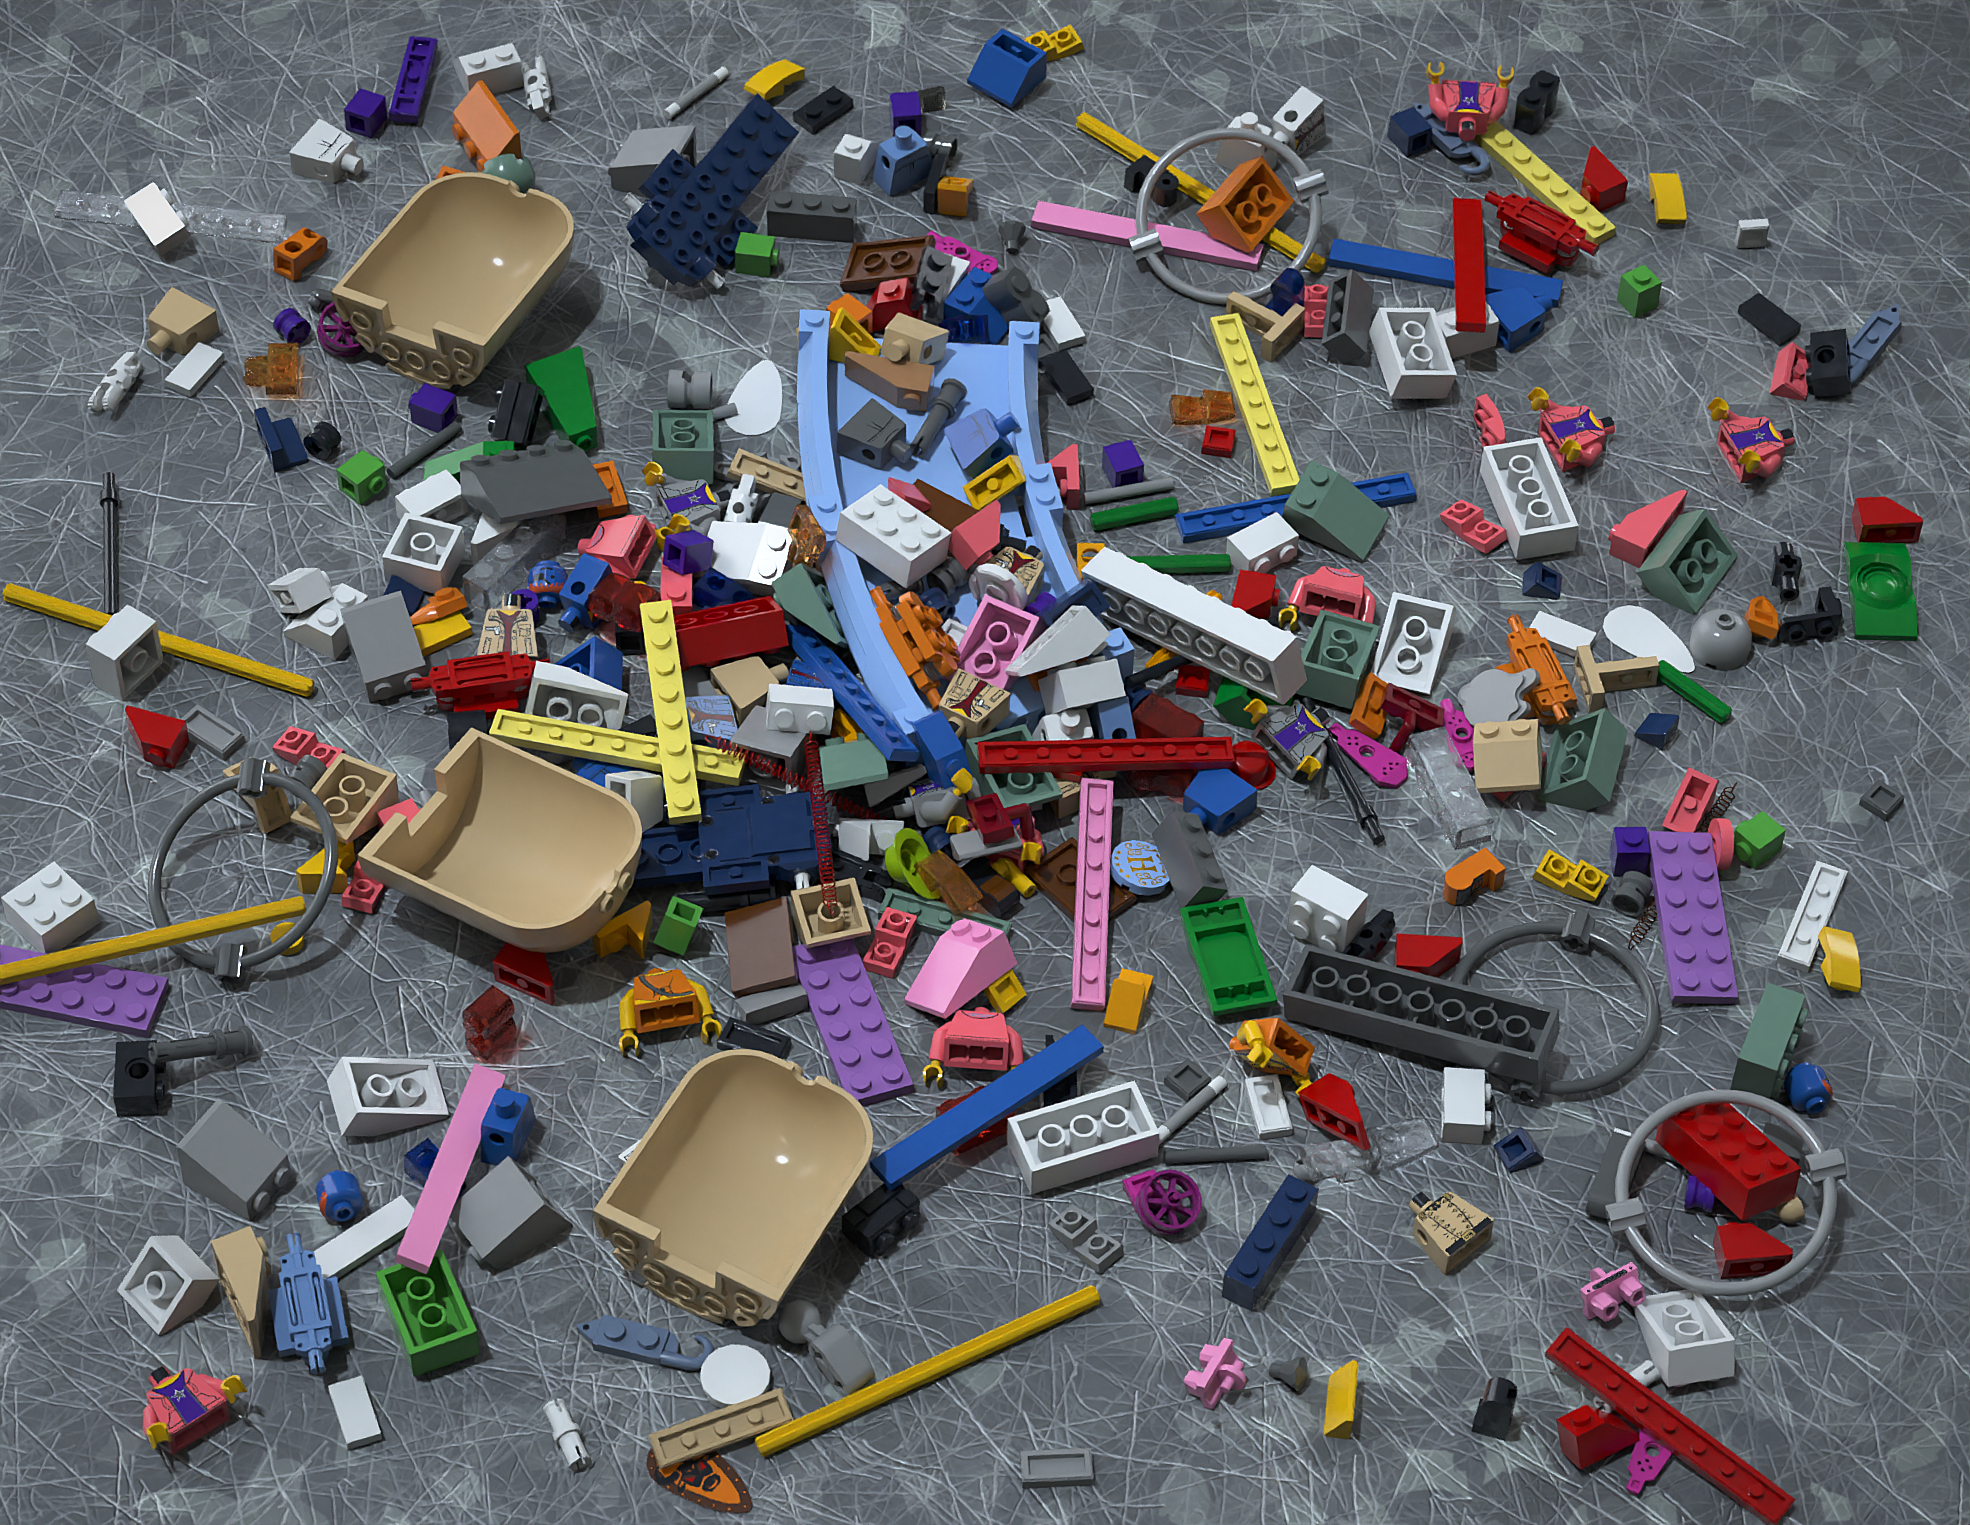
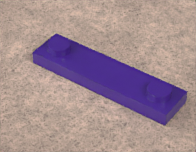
M409 37L388 113L389 121L418 122L438 48L437 38Z

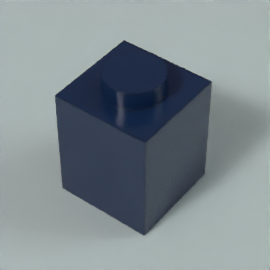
M1413 106L1390 116L1388 138L1407 158L1430 148L1433 127Z

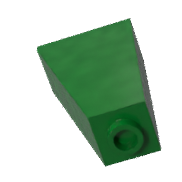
M578 346L526 364V383L540 386L545 391L541 410L560 440L572 441L573 444L585 452L598 447L595 416L581 347Z

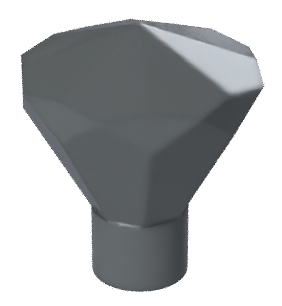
M1012 220L999 224V232L1006 242V251L1008 253L1018 252V242L1026 231V225L1022 222Z
M1297 1357L1283 1364H1270V1377L1282 1378L1297 1391L1303 1389L1308 1375L1305 1357Z

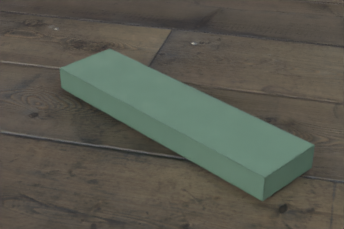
M888 888L878 911L879 920L886 907L916 915L917 922L914 930L939 937L951 929L955 922L964 918L1005 932L1007 939L1012 930V922Z

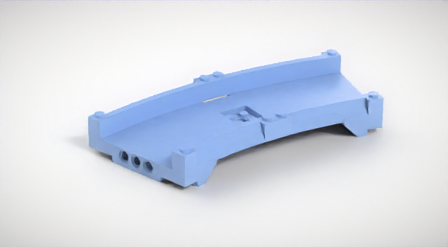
M800 309L797 372L799 446L809 525L819 567L822 569L843 634L864 680V688L920 751L912 722L935 713L939 709H932L928 698L918 688L914 679L906 675L879 626V623L882 621L875 610L877 606L869 592L875 588V585L890 582L893 579L835 540L839 515L841 511L880 484L888 489L889 477L910 484L920 479L973 507L962 488L973 479L963 470L943 429L981 409H988L997 420L1011 411L1020 424V427L1007 435L1013 447L1011 455L1019 456L1027 481L998 500L1001 504L1000 524H1003L1006 529L1010 530V537L1026 540V548L1033 545L1042 551L1043 558L1041 561L1045 565L1044 583L1039 594L1047 592L1057 599L1079 584L1082 578L1062 530V501L1051 463H1045L1038 415L1039 322L1010 321L1008 346L947 342L944 358L928 364L935 366L934 388L927 412L898 408L846 377L845 363L829 360L830 311ZM874 338L882 347L883 339ZM947 378H953L963 383L967 388L965 399L959 401L954 417L946 420L929 448L926 457L918 458L921 449H919L917 455H912L907 463H903L893 457L883 468L877 469L837 453V431L871 398L875 399L906 424V444L910 445L931 412L930 403L934 397L940 394L943 381ZM1015 496L1022 497L1033 537L1026 538ZM930 572L921 577L924 584V592L930 589L926 582V576ZM969 582L961 588L956 587L955 592L946 599L951 601L956 608L952 620L969 627L982 601L981 599L977 601L973 597ZM899 598L889 601L892 605L900 603ZM1099 614L1098 616H1096V618L1102 623V625L1109 631L1101 615ZM1121 627L1109 631L1111 635L1105 640L1108 644L1096 656L1090 654L1088 657L1090 659L1105 655L1106 661L1117 658L1123 685H1125V678L1133 674L1135 649ZM1025 675L1018 677L1007 691L1010 693L1009 715L989 733L1025 724L1032 735L1042 717L1046 716L1041 692H1034ZM943 676L938 677L942 685L937 689L941 698L950 684L949 681L942 678ZM960 736L958 739L965 750L967 739ZM921 751L917 762L898 761L902 769L919 764L925 766Z

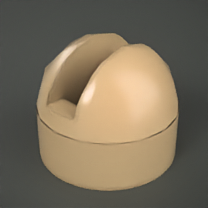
M1796 1194L1793 1200L1776 1206V1213L1784 1222L1792 1223L1805 1218L1804 1208Z

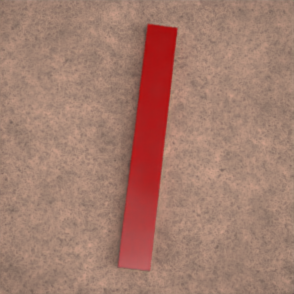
M1453 198L1455 331L1485 333L1486 304L1482 200Z
M1231 736L977 742L976 748L979 774L1234 768L1235 764Z
M1568 1327L1562 1331L1546 1350L1544 1356L1766 1525H1777L1794 1504L1795 1498Z

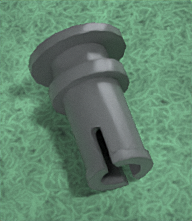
M922 578L908 588H904L894 580L875 585V588L880 586L883 592L890 591V593L884 594L888 602L898 599L899 596L909 591L918 593L919 596L924 593Z

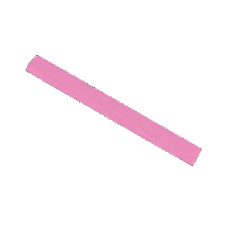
M1038 201L1031 220V228L1129 247L1128 238L1137 235L1136 219ZM1147 222L1148 231L1156 228L1165 254L1253 271L1258 269L1264 244L1258 243L1251 252L1247 253L1212 237L1209 233Z
M1081 778L1071 986V1008L1104 1011L1113 806V781Z
M474 1064L394 1262L427 1274L481 1140L482 1120L496 1090L502 1087L506 1075L479 1064Z

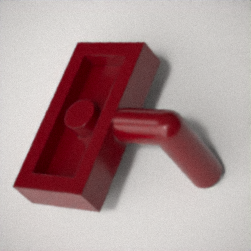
M1388 682L1382 693L1380 708L1393 717L1404 719L1403 725L1389 746V749L1400 754L1414 732L1415 727L1436 735L1442 726L1445 709Z
M997 793L965 801L967 812L984 845L999 843L1005 839L1015 837L1014 826L1011 820L1016 818L1020 820L1022 838L1030 840L1035 837L1029 804L1022 803L1004 808Z

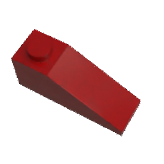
M1328 1073L1298 1092L1307 1121L1364 1151L1371 1148L1354 1098V1089L1347 1080Z

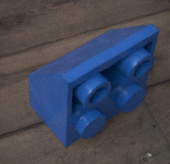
M1002 28L984 44L969 74L967 84L1012 108L1046 78L1047 52Z

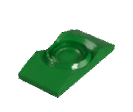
M1844 542L1843 551L1854 640L1916 641L1918 637L1917 605L1911 582V559L1906 544Z
M1239 897L1180 908L1179 913L1188 952L1195 963L1202 995L1212 1016L1277 1005V997L1244 898Z

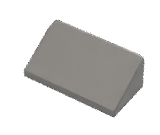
M1015 827V837L1005 839L999 843L985 845L977 830L950 836L952 853L956 861H964L1021 848L1022 841Z
M799 982L735 999V1005L744 1022L756 1025L808 1008V994Z

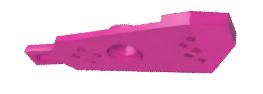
M933 230L928 232L927 235H933L936 240L935 249L969 261L970 271L976 267L992 275L997 272V259L984 255L951 236L941 237ZM958 252H964V253H966V254H964V255H958V254H956V253H958Z
M1444 699L1440 702V706L1445 709L1442 729L1453 769L1474 771V728L1465 717L1464 712L1455 710L1451 699ZM1464 732L1467 736L1460 737L1456 733Z
M1334 723L1328 728V731L1338 738L1337 745L1360 765L1378 785L1397 789L1407 781V759L1355 729L1346 730L1338 723ZM1367 752L1370 753L1372 756L1364 757L1361 754Z
M1641 1429L1639 1432L1640 1440L1635 1444L1627 1468L1631 1478L1626 1486V1490L1633 1495L1639 1494L1644 1482L1655 1480L1673 1454ZM1648 1448H1655L1658 1450L1659 1455L1650 1456L1646 1453V1450Z

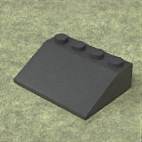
M559 440L554 442V445L545 447L542 445H531L527 447V450L522 451L503 450L499 452V455L494 456L474 455L471 457V460L460 462L461 497L500 524L612 503L610 493L585 451L569 440Z

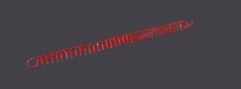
M809 731L810 737L805 739L804 749L809 776L822 898L824 905L828 906L829 912L833 916L834 910L831 912L830 907L836 906L838 901L837 892L835 891L834 869L832 868L833 860L831 859L830 837L828 836L829 828L827 827L828 819L826 818L822 770L819 760L818 742L811 740L812 734ZM808 743H817V745L806 746ZM817 747V750H807L808 748L813 749ZM818 756V759L814 758L811 760L819 761V763L809 764V762L811 761L808 759L809 757ZM819 765V767L809 768L810 766ZM811 770H812V771L820 770V772L810 773ZM821 778V781H811L812 779ZM820 787H822V790H819V789H818V790H815V791L812 790L813 788H820ZM823 792V794L813 795V793ZM821 796H823V799H821V798L816 799V800L813 799L814 797H821ZM815 801H816V802L824 801V803L814 804ZM822 805H824V808H822V807L817 808V809L814 808L815 806H822ZM816 810H817V811L825 810V812L815 813ZM823 814H825V817H823V816L818 817V818L815 817L816 815H823ZM817 819H818V820L826 819V821L816 822ZM817 824H827L826 826H816ZM818 828H819V829L827 828V830L817 831ZM818 833H828L827 835H817ZM819 837H820V838L828 837V840H827V839H822V840L819 841L818 838H819ZM819 842H829V844H818ZM820 846H821V847L829 846V849H828V848H824V849H821V850H820L819 847H820ZM821 851H830V853L820 854ZM828 855H830V858H828V857L823 858V859L820 858L821 856H828ZM822 860H823V861L831 860V862L821 863ZM822 865H832L831 867H821ZM823 869H824V870L832 869V872H831V871H827V872H824V873H823L822 870H823ZM823 874H833V876H822ZM831 878H833V881H830V880H829V881H826V882L823 881L824 879H831ZM832 882L834 883V885H828V886H826V887L824 886L825 883H826V884H830V883H832ZM832 887H834V890H828V891H825V890H824L825 888H832ZM835 892V895H824L825 893ZM834 896L836 897V899H830V900H826V899H825L826 897H829V898L834 897ZM836 901L835 905L829 906V902Z
M710 735L705 736L706 740V737H712L716 740L719 739L717 744V750H719L720 747L723 745L722 753H724L726 749L729 747L727 754L730 755L734 750L733 758H735L740 752L738 758L739 761L746 754L744 763H746L751 757L749 765L752 766L755 760L757 759L755 769H757L762 762L760 771H763L767 766L766 774H768L770 770L773 768L771 774L772 777L776 774L777 771V779H779L784 773L782 782H784L790 775L788 785L791 784V782L795 778L793 787H796L799 781L801 780L799 790L803 788L805 783L806 786L804 792H807L809 790V787L807 788L809 782L808 779H806V781L801 786L803 776H801L798 782L796 783L798 773H796L790 781L792 771H790L785 778L787 768H785L783 772L780 774V765L774 772L776 763H774L768 771L770 760H768V762L763 767L765 757H763L757 765L759 755H757L754 761L752 762L754 752H752L746 760L749 751L748 749L744 752V754L741 757L743 747H741L736 753V749L738 746L737 744L730 751L732 741H730L727 747L724 749L727 739H724L721 745L719 746L721 736H719L718 738H715ZM828 790L827 793L824 795L826 797V795L828 794L826 803H829V801L834 796L832 806H834L839 799L837 809H839L845 801L843 811H845L850 804L848 814H850L855 808L854 817L861 810L859 819H861L865 813V819H869L871 815V819H873L874 811H872L867 818L869 808H867L865 812L862 814L864 807L863 805L859 808L857 813L856 810L858 807V803H856L851 809L853 802L852 800L845 807L847 797L844 798V800L840 804L842 795H839L835 802L834 800L836 797V792L832 794L830 799L829 796L831 790ZM878 813L874 819L878 817L877 820H879L880 813Z

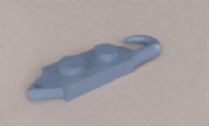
M1417 102L1414 103V108L1433 127L1431 141L1449 157L1464 158L1472 155L1480 163V166L1476 168L1461 165V171L1469 175H1481L1488 171L1490 158L1473 140L1463 141L1460 139L1459 133L1446 131L1444 122L1435 116L1429 106Z
M1899 304L1883 311L1875 310L1849 342L1851 385L1860 378L1867 368L1873 365L1902 329L1901 321L1899 320Z
M604 1314L601 1319L577 1324V1331L593 1345V1351L656 1366L663 1364L684 1370L701 1369L708 1355L714 1351L712 1343L707 1337L696 1334L694 1338L703 1345L704 1352L698 1357L678 1354V1340L670 1330Z

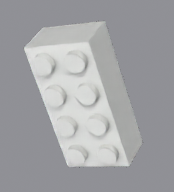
M1542 438L1483 447L1480 473L1502 527L1506 529L1507 539L1515 559L1520 560L1575 550L1579 525Z
M1134 1080L1008 1118L1007 1142L1032 1195L1157 1157L1160 1133Z

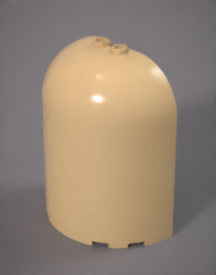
M465 172L441 177L425 185L410 199L331 291L334 304L343 322L349 321L358 333L355 336L358 342L369 353H373L375 350L384 359L389 361L386 364L388 368L420 384L426 383L437 388L450 389L453 385L457 384L465 386L474 381L563 273L573 249V218L568 208L555 197L531 188L527 191V194H522L516 183L493 175Z
M471 727L434 769L437 792L408 823L406 816L395 812L357 855L363 872L378 883L520 949L539 953H554L568 950L587 941L597 934L617 912L633 884L642 848V826L635 808L621 795Z
M749 1049L728 1050L701 1060L683 1077L594 1208L593 1217L600 1237L602 1239H609L615 1248L612 1255L627 1271L635 1269L647 1280L644 1284L645 1287L688 1313L720 1324L725 1319L734 1320L738 1326L756 1325L763 1318L768 1320L775 1313L868 1165L873 1146V1130L870 1119L858 1100L844 1089L832 1084L827 1078L817 1076L814 1081L808 1080L802 1076L803 1070L798 1064L784 1061L762 1051Z

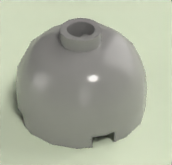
M1712 609L1701 615L1694 623L1690 634L1689 650L1697 662L1705 667L1708 663L1716 666V670H1732L1746 662L1751 651L1752 632L1747 621L1739 613L1730 609Z

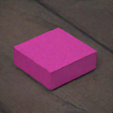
M1154 1169L1122 1180V1187L1136 1213L1137 1194L1141 1186L1156 1174ZM1158 1180L1157 1182L1163 1188L1160 1180ZM1149 1186L1147 1198H1159L1151 1186Z

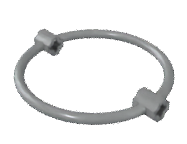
M1219 128L1204 131L1184 139L1169 149L1155 163L1144 180L1136 206L1137 235L1128 238L1137 263L1147 260L1155 273L1170 287L1187 297L1211 304L1227 305V297L1231 293L1202 290L1176 277L1158 257V255L1164 254V250L1156 228L1148 231L1147 211L1151 193L1161 174L1175 159L1199 145L1212 141L1234 139L1263 145L1290 163L1299 175L1293 178L1298 198L1301 204L1309 201L1310 223L1302 249L1291 265L1283 272L1286 284L1301 271L1313 253L1321 229L1322 206L1320 197L1329 194L1321 169L1310 172L1301 158L1279 140L1267 134L1243 128ZM1276 278L1257 288L1237 293L1250 298L1252 301L1261 299L1272 294L1271 284Z
M1721 1089L1692 1093L1671 1101L1656 1110L1636 1129L1629 1139L1617 1168L1615 1178L1616 1203L1605 1205L1607 1222L1613 1236L1625 1233L1639 1256L1656 1272L1675 1284L1699 1293L1716 1296H1743L1759 1293L1776 1287L1797 1275L1815 1258L1825 1244L1836 1214V1181L1847 1178L1845 1161L1839 1148L1826 1150L1814 1131L1799 1116L1771 1099L1739 1090ZM1730 1103L1762 1110L1792 1128L1812 1152V1154L1805 1156L1807 1174L1813 1186L1823 1185V1206L1818 1226L1812 1238L1798 1256L1787 1265L1766 1276L1742 1282H1716L1691 1276L1673 1267L1657 1255L1639 1231L1646 1228L1647 1223L1639 1198L1629 1199V1178L1635 1157L1647 1137L1664 1121L1682 1111L1701 1105Z

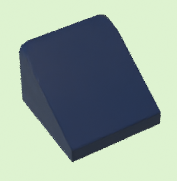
M1538 561L1535 562L1523 574L1522 595L1559 599L1562 574Z
M392 575L384 595L401 591L409 616H412L420 605L424 591L404 579Z
M1649 713L1634 736L1662 750L1676 732L1680 716L1675 714Z
M1521 1126L1493 1145L1510 1173L1544 1160L1542 1153L1530 1134Z

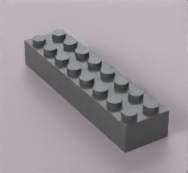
M1305 944L1283 992L1286 1019L1535 1084L1540 1082L1559 1035L1558 1008Z

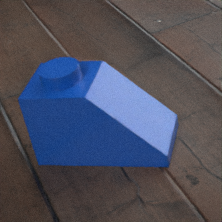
M939 710L912 722L930 781L943 789H947L954 785L951 779L960 769L965 768L972 775L964 747L942 711Z

